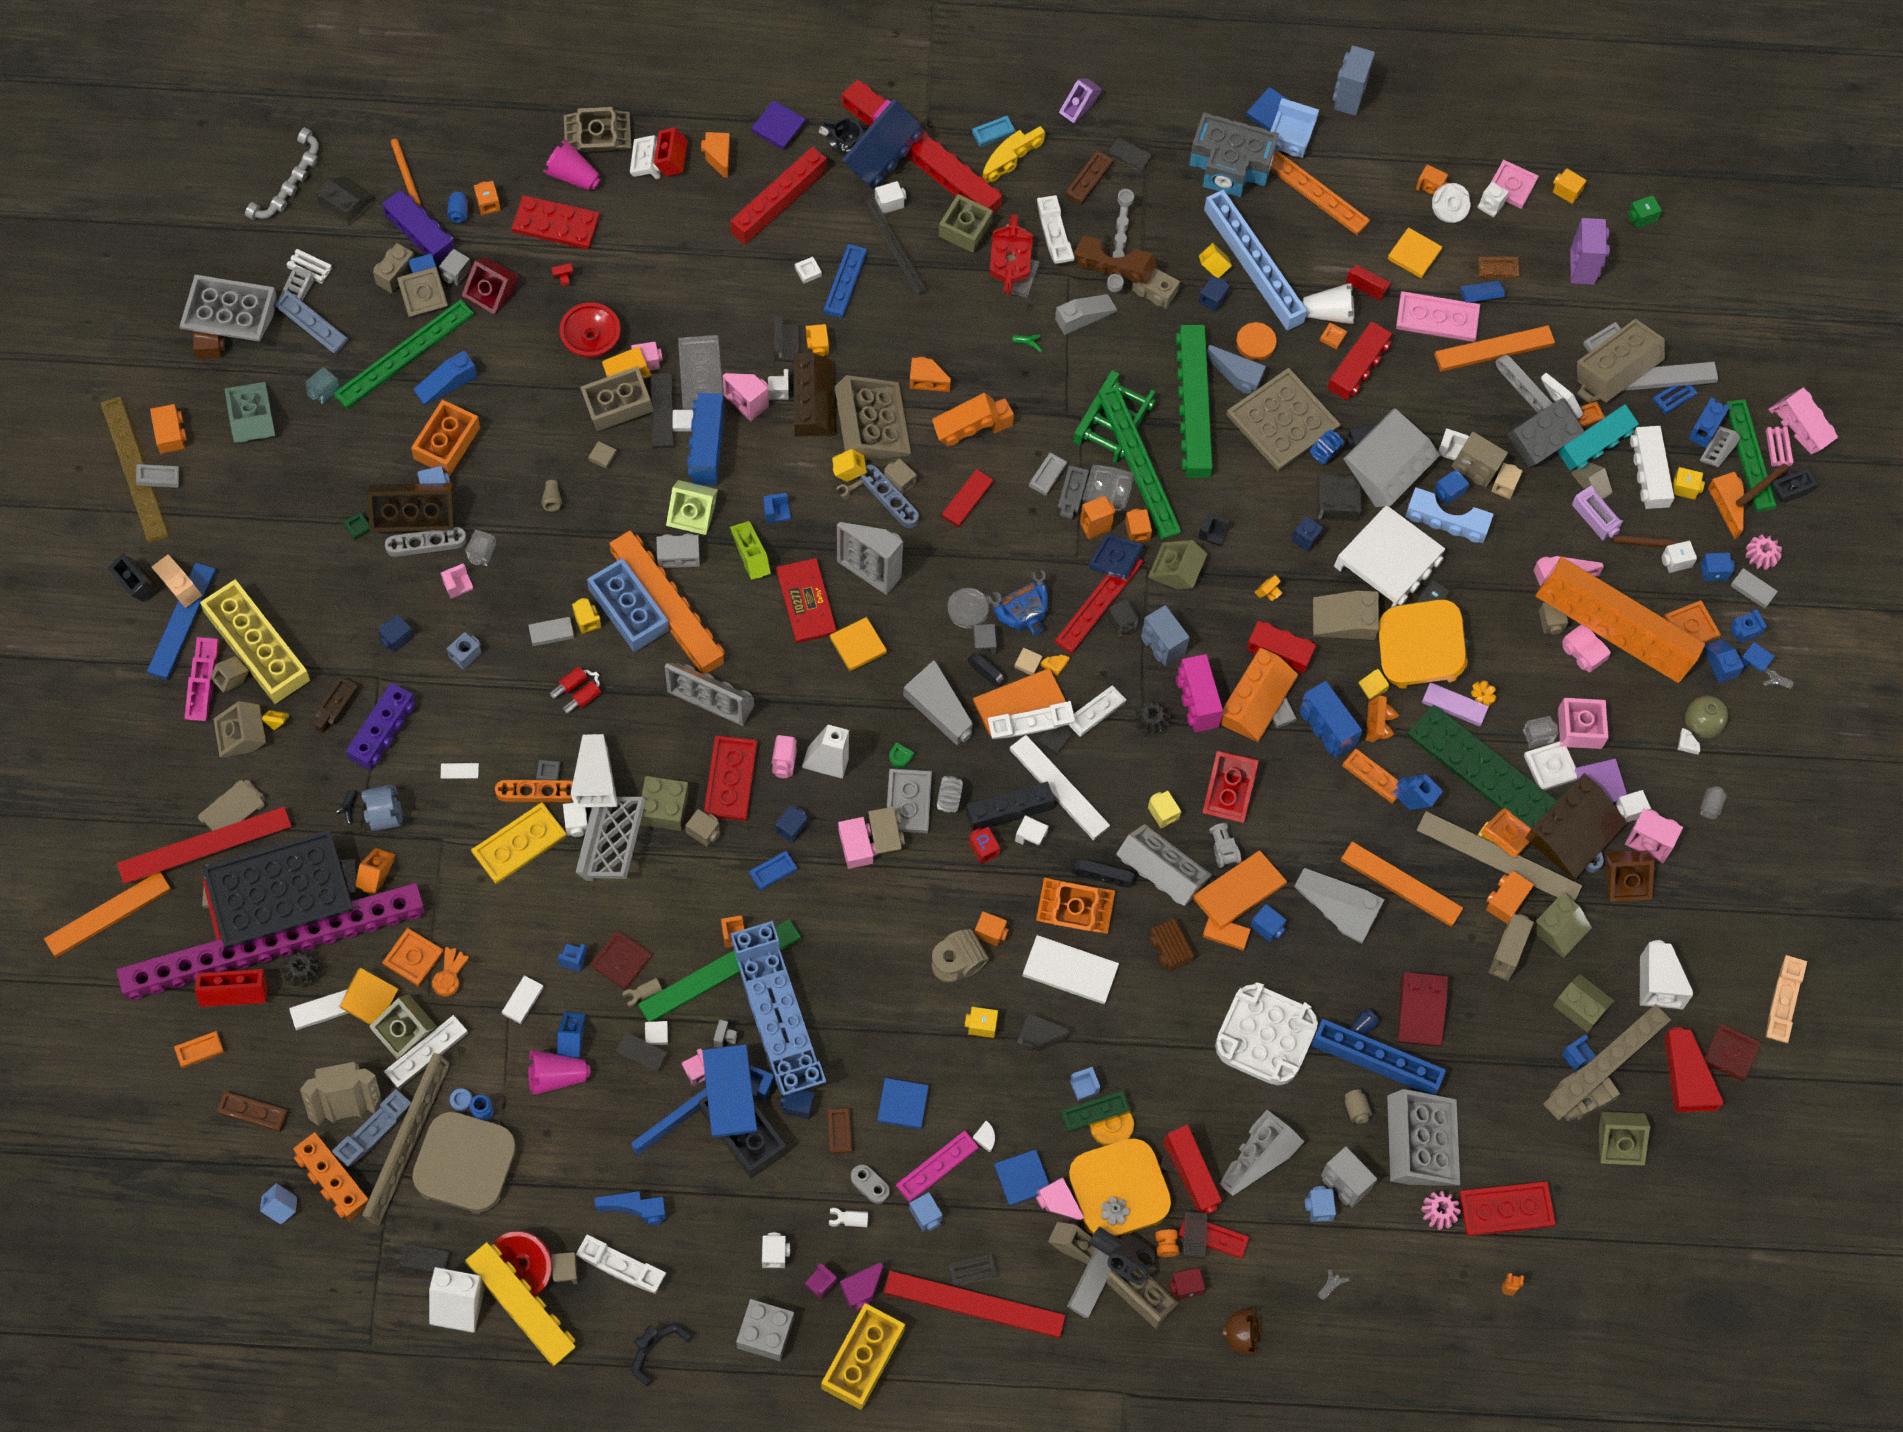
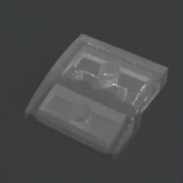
M1092 465L1082 499L1084 504L1106 496L1108 502H1112L1115 510L1125 511L1134 476L1131 472Z

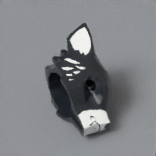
M846 117L837 121L823 120L819 133L827 136L830 146L835 151L846 155L869 127L863 126L859 120Z

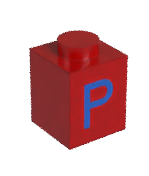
M989 827L985 829L978 828L971 833L969 845L980 865L1000 856V847Z

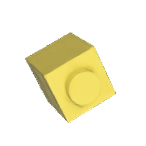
M1169 791L1164 793L1158 792L1150 798L1148 809L1160 828L1179 820L1181 810Z

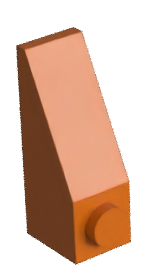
M1735 472L1712 479L1708 489L1734 539H1738L1743 531V506L1738 507L1736 501L1744 495L1742 480L1737 477Z

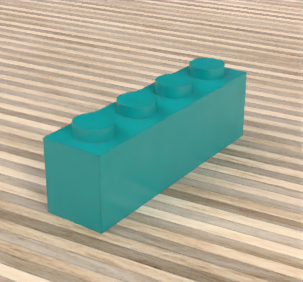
M1625 404L1558 449L1557 452L1569 470L1575 467L1579 470L1589 463L1587 459L1590 457L1596 459L1604 453L1603 448L1608 446L1610 449L1618 444L1619 437L1623 436L1626 438L1634 433L1633 428L1639 425V423Z

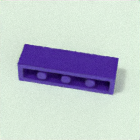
M399 190L382 203L384 214L425 255L432 253L435 265L447 257L454 249V241L450 234L444 233L439 224L434 219L431 220L422 207L418 208L409 194L405 195Z

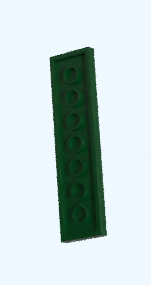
M1434 704L1407 733V737L1500 810L1506 808L1530 828L1557 802L1556 799Z

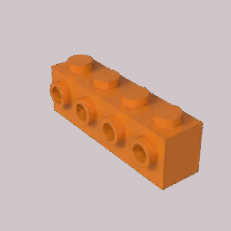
M315 1132L293 1148L296 1156L293 1157L301 1168L305 1166L309 1170L307 1176L314 1185L320 1184L323 1188L320 1191L328 1202L332 1200L336 1206L333 1209L341 1219L346 1217L350 1222L365 1210L368 1198Z

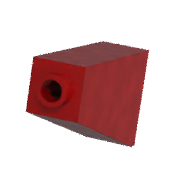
M1682 1027L1670 1029L1664 1039L1675 1113L1718 1111L1723 1105V1100L1692 1031L1684 1030Z
M1188 1125L1168 1133L1163 1145L1199 1215L1204 1212L1206 1215L1217 1211V1206L1220 1205L1222 1200Z

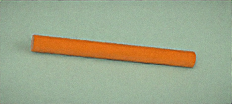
M398 139L391 140V145L407 190L413 198L415 205L419 207L421 202Z

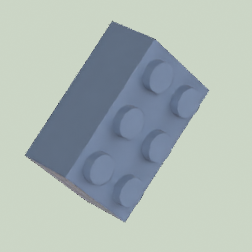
M1353 45L1350 53L1346 52L1332 101H1335L1334 110L1356 116L1368 82L1375 52Z

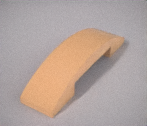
M1785 956L1770 1008L1766 1030L1767 1038L1788 1043L1793 1024L1791 1021L1799 987L1803 982L1807 961Z

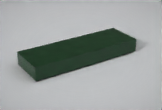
M1122 1090L1061 1110L1060 1114L1066 1131L1069 1133L1130 1113V1108Z

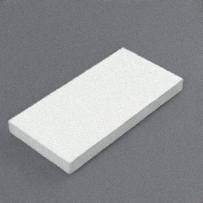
M1037 935L1022 976L1105 1005L1119 963Z

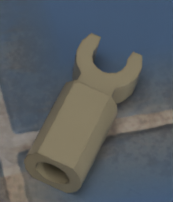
M654 978L637 986L635 990L629 989L624 991L622 995L623 998L633 997V1000L627 1003L628 1007L632 1008L637 1005L639 1000L643 1001L662 991V988L657 978Z

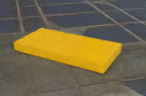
M541 802L471 849V852L497 885L565 839L567 834L543 802Z

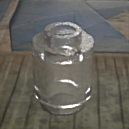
M1713 786L1706 790L1700 806V814L1708 819H1716L1721 814L1727 798L1722 788Z

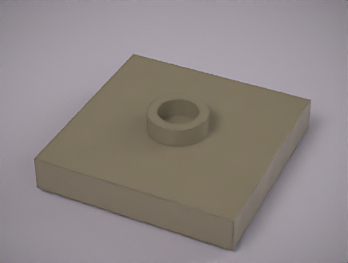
M436 267L397 277L408 317L448 306Z

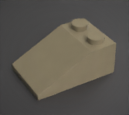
M1352 591L1313 597V637L1375 640L1379 630L1378 592Z

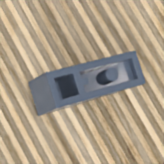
M1211 345L1208 347L1206 358L1235 388L1246 394H1251L1258 389L1266 366Z

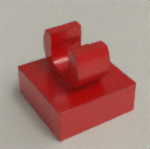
M571 263L551 267L553 279L560 278L561 286L569 285L568 276L573 275Z

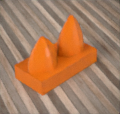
M1379 695L1368 703L1366 741L1375 742L1378 739H1387L1394 735V732L1385 723V720H1393L1399 717V715L1390 705L1386 704L1387 697Z

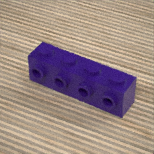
M390 683L347 748L346 754L349 760L368 770H371L374 765L376 766L380 762L382 752L391 745L393 735L404 724V718L407 714H411L415 708V700L412 693Z

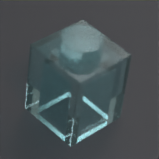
M322 367L305 382L307 386L306 392L312 400L317 399L321 404L340 389L337 378L325 367Z

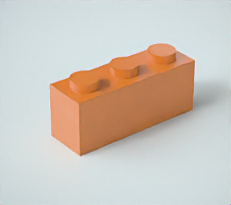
M982 393L932 419L939 441L947 446L955 445L959 440L973 436L977 431L988 428L994 422L1000 420L993 398L986 393Z

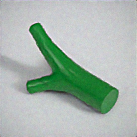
M1039 334L1032 336L1013 335V343L1027 344L1036 348L1039 353L1043 351L1034 342V340L1040 338Z

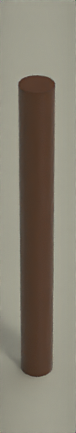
M1782 464L1740 497L1736 501V505L1742 507L1773 481L1788 471V465Z

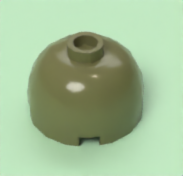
M1702 695L1695 698L1688 706L1685 713V723L1692 733L1699 734V737L1713 738L1718 736L1726 727L1729 717L1728 709L1719 698L1711 695Z

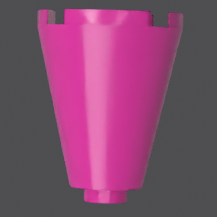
M562 140L561 143L564 145L561 148L559 146L556 147L546 163V166L549 167L548 170L544 169L543 172L548 176L588 191L591 188L595 189L600 182L598 178L599 173L567 140Z
M538 1050L530 1051L529 1060H533V1064H531V1067H528V1076L532 1095L583 1083L586 1081V1078L590 1077V1065L586 1064L583 1059Z

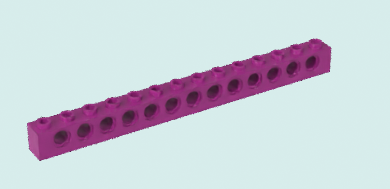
M417 883L352 901V912L225 949L222 939L116 969L122 994L126 1000H138L143 995L150 993L159 994L164 989L170 987H183L188 982L196 981L197 973L224 972L236 968L245 969L253 963H266L274 957L290 956L298 950H311L316 945L322 943L331 944L336 939L343 937L352 938L360 932H373L381 926H393L405 919H417L425 914ZM400 903L406 904L403 909H395L396 905ZM379 909L384 910L382 915H374L375 911ZM358 915L363 916L361 921H353L354 917ZM335 922H342L338 928L331 927ZM320 928L317 934L310 933L312 929ZM299 934L296 940H289L291 935ZM272 940L278 941L275 946H267ZM249 947H256L255 951L251 953L246 952ZM230 952L235 953L232 958L225 959L226 954ZM213 959L211 964L203 965L205 960ZM185 965H192L190 970L182 971ZM164 971H170L167 977H160ZM148 977L146 983L139 984L141 978Z

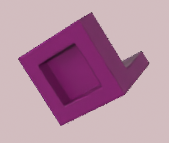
M819 1263L816 1272L805 1282V1286L822 1300L837 1284V1277L822 1263Z

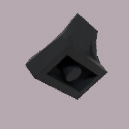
M1809 468L1801 471H1786L1771 483L1780 502H1789L1805 496L1816 489L1818 485Z

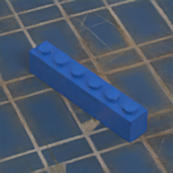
M1322 1019L1311 1045L1431 1095H1436L1446 1071L1441 1067Z

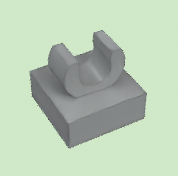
M719 1020L714 1037V1047L723 1048L725 1042L730 1044L736 1043L737 1032L728 1030L727 1021Z

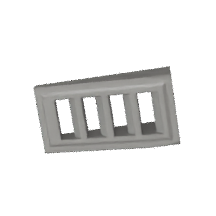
M295 266L279 299L288 290L289 292L298 293V295H293L302 301L314 282L313 274Z
M1719 426L1700 461L1719 467L1736 446L1740 436L1736 431ZM1711 456L1716 457L1715 461L1709 458Z

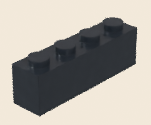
M1046 781L967 804L966 816L973 832L978 828H991L1022 819L1025 816L1029 817L1053 810L1055 799L1050 785Z

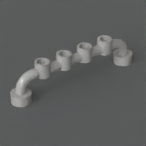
M304 127L300 131L297 141L304 145L310 143L311 148L304 153L302 161L293 169L288 181L283 183L281 191L272 199L270 207L265 211H261L259 205L251 202L245 211L246 217L252 220L256 217L267 219L277 210L280 212L284 211L287 205V201L284 200L286 196L293 197L297 191L296 182L298 180L304 182L308 175L305 169L308 165L314 167L318 161L316 154L319 144L316 138L312 136L313 132Z
M1123 189L1118 193V203L1121 207L1116 223L1118 231L1114 239L1115 251L1112 255L1113 258L1125 256L1123 248L1126 246L1127 237L1125 231H1127L1129 223L1127 218L1128 207L1134 200V194L1129 189ZM1110 274L1107 281L1108 289L1112 292L1120 291L1123 288V278L1118 274Z

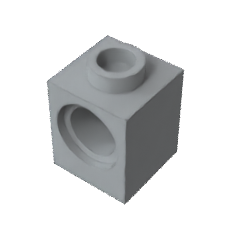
M454 249L439 266L442 279L456 286L461 283L472 269L470 258Z

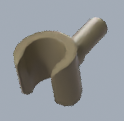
M861 479L848 487L844 484L839 485L837 493L845 490L846 492L841 495V498L848 499L850 492L864 484Z

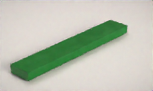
M1746 399L1728 401L1725 403L1730 406L1727 416L1731 430L1736 431L1740 436L1736 447L1747 486L1750 490L1768 475ZM1770 485L1751 499L1755 512L1772 510L1776 507Z

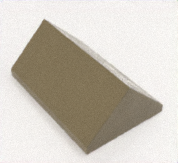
M1132 1270L1133 1275L1136 1277L1144 1276L1141 1270ZM1114 1271L1108 1274L1106 1283L1155 1329L1179 1305V1302L1149 1274L1144 1282L1137 1284L1121 1277Z

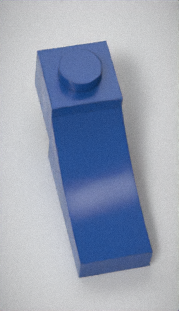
M638 1191L594 1198L597 1212L632 1214L642 1218L643 1222L648 1223V1225H657L661 1221L666 1220L663 1197L641 1200Z

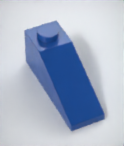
M464 350L440 365L414 388V392L425 406L477 378L475 365Z

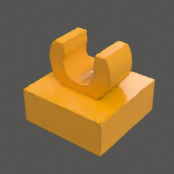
M1276 575L1268 578L1255 591V594L1259 598L1267 595L1271 601L1277 599L1282 594L1275 587L1280 582L1279 578Z

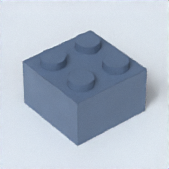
M1166 605L1145 617L1141 638L1146 646L1152 648L1154 657L1158 662H1162L1166 667L1186 655L1189 636Z

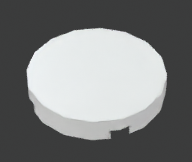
M1448 183L1440 186L1432 198V208L1435 215L1446 223H1455L1463 220L1471 207L1468 191L1457 183Z

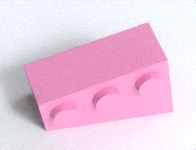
M1804 387L1785 396L1768 409L1771 413L1776 412L1783 419L1781 424L1784 427L1789 426L1796 433L1794 437L1810 454L1822 450L1838 438L1834 427L1828 423L1822 410L1816 406L1811 394Z

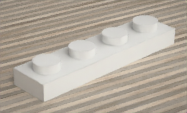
M453 1015L388 1067L384 1073L400 1089L428 1066L433 1053L442 1055L466 1036L468 1031Z

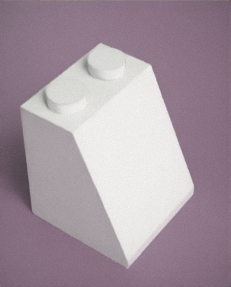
M1660 940L1649 942L1640 956V1005L1653 1007L1656 1004L1658 1007L1684 1009L1693 996V991L1672 945L1665 944L1664 941Z
M435 1267L429 1289L430 1325L475 1333L485 1291L481 1277L479 1275Z

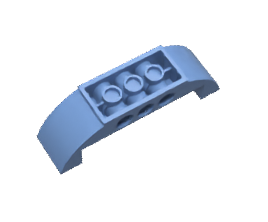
M773 921L731 933L733 948L745 992L770 1068L781 1094L784 1096L825 1083L826 1079L820 1061L817 1062L780 952L779 939Z

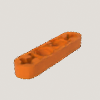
M502 780L496 784L495 793L496 797L503 802H573L572 796H568L565 792L568 788H572L573 781ZM528 786L532 788V793L528 796L522 795L520 791L523 787ZM504 787L508 788L506 795H502ZM514 787H517V795H514ZM545 787H551L554 789V792L550 796H545L542 794V790ZM557 787H560V796H557Z

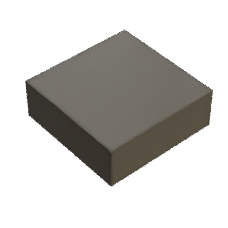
M598 441L588 459L607 469L617 452L616 449Z

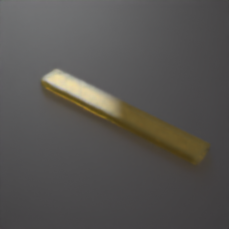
M117 397L101 402L148 543L166 538L168 534L152 487L136 485V464H143L122 399Z

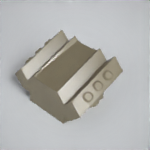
M613 107L580 108L576 113L564 115L565 140L578 152L630 149V112L617 111Z
M355 1062L316 1069L314 1072L315 1078L308 1079L300 1089L308 1118L318 1126H320L325 1118L335 1123L336 1120L353 1116L361 1118L367 1110L374 1114L382 1103L375 1075L365 1068L359 1069V1064Z

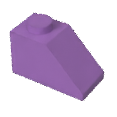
M1088 78L1078 79L1059 113L1071 122L1076 123L1093 106L1102 89Z

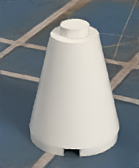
M1345 284L1304 297V301H1301V303L1307 310L1306 317L1354 324L1353 296H1351V291H1353L1352 284Z

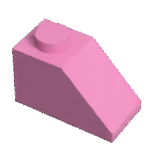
M1059 1178L1036 1191L1039 1195L1036 1199L1042 1209L1046 1208L1049 1212L1075 1220L1084 1218L1063 1178Z

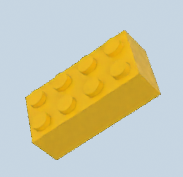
M865 1303L821 1383V1389L862 1410L903 1335L905 1324Z

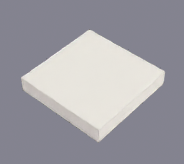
M1545 373L1541 380L1550 397L1554 401L1563 398L1575 418L1579 419L1583 412L1574 395Z
M1560 741L1524 753L1536 784L1544 791L1577 780L1574 770L1576 768L1567 747H1560Z

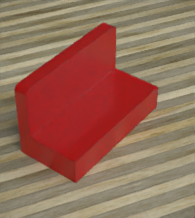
M1358 265L1349 270L1346 284H1352V287L1381 301L1391 282Z

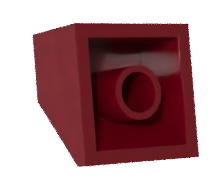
M488 257L475 260L461 296L495 315L512 295L519 275Z

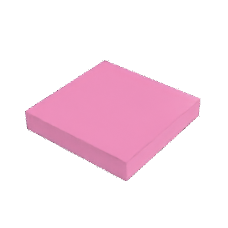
M1503 160L1491 182L1508 191L1505 202L1522 209L1539 176Z

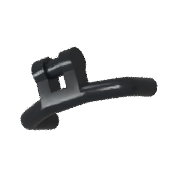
M673 1323L658 1330L649 1325L645 1329L646 1332L634 1341L639 1350L635 1355L631 1371L634 1377L646 1387L652 1383V1379L640 1368L645 1355L657 1342L674 1332L687 1343L692 1340L693 1335L681 1325Z

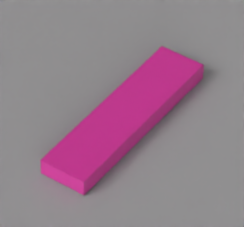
M964 1130L898 1182L896 1187L910 1203L976 1152L979 1146Z

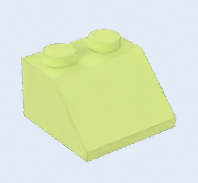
M678 480L672 488L666 526L706 535L715 509L718 489Z

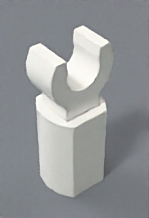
M837 1208L830 1209V1214L838 1216L837 1220H829V1225L832 1227L839 1226L840 1224L867 1227L868 1212L848 1210L841 1212Z

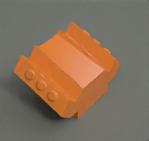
M1044 878L1036 921L1108 934L1115 890Z

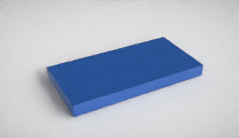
M746 1045L702 1050L712 1138L757 1132Z

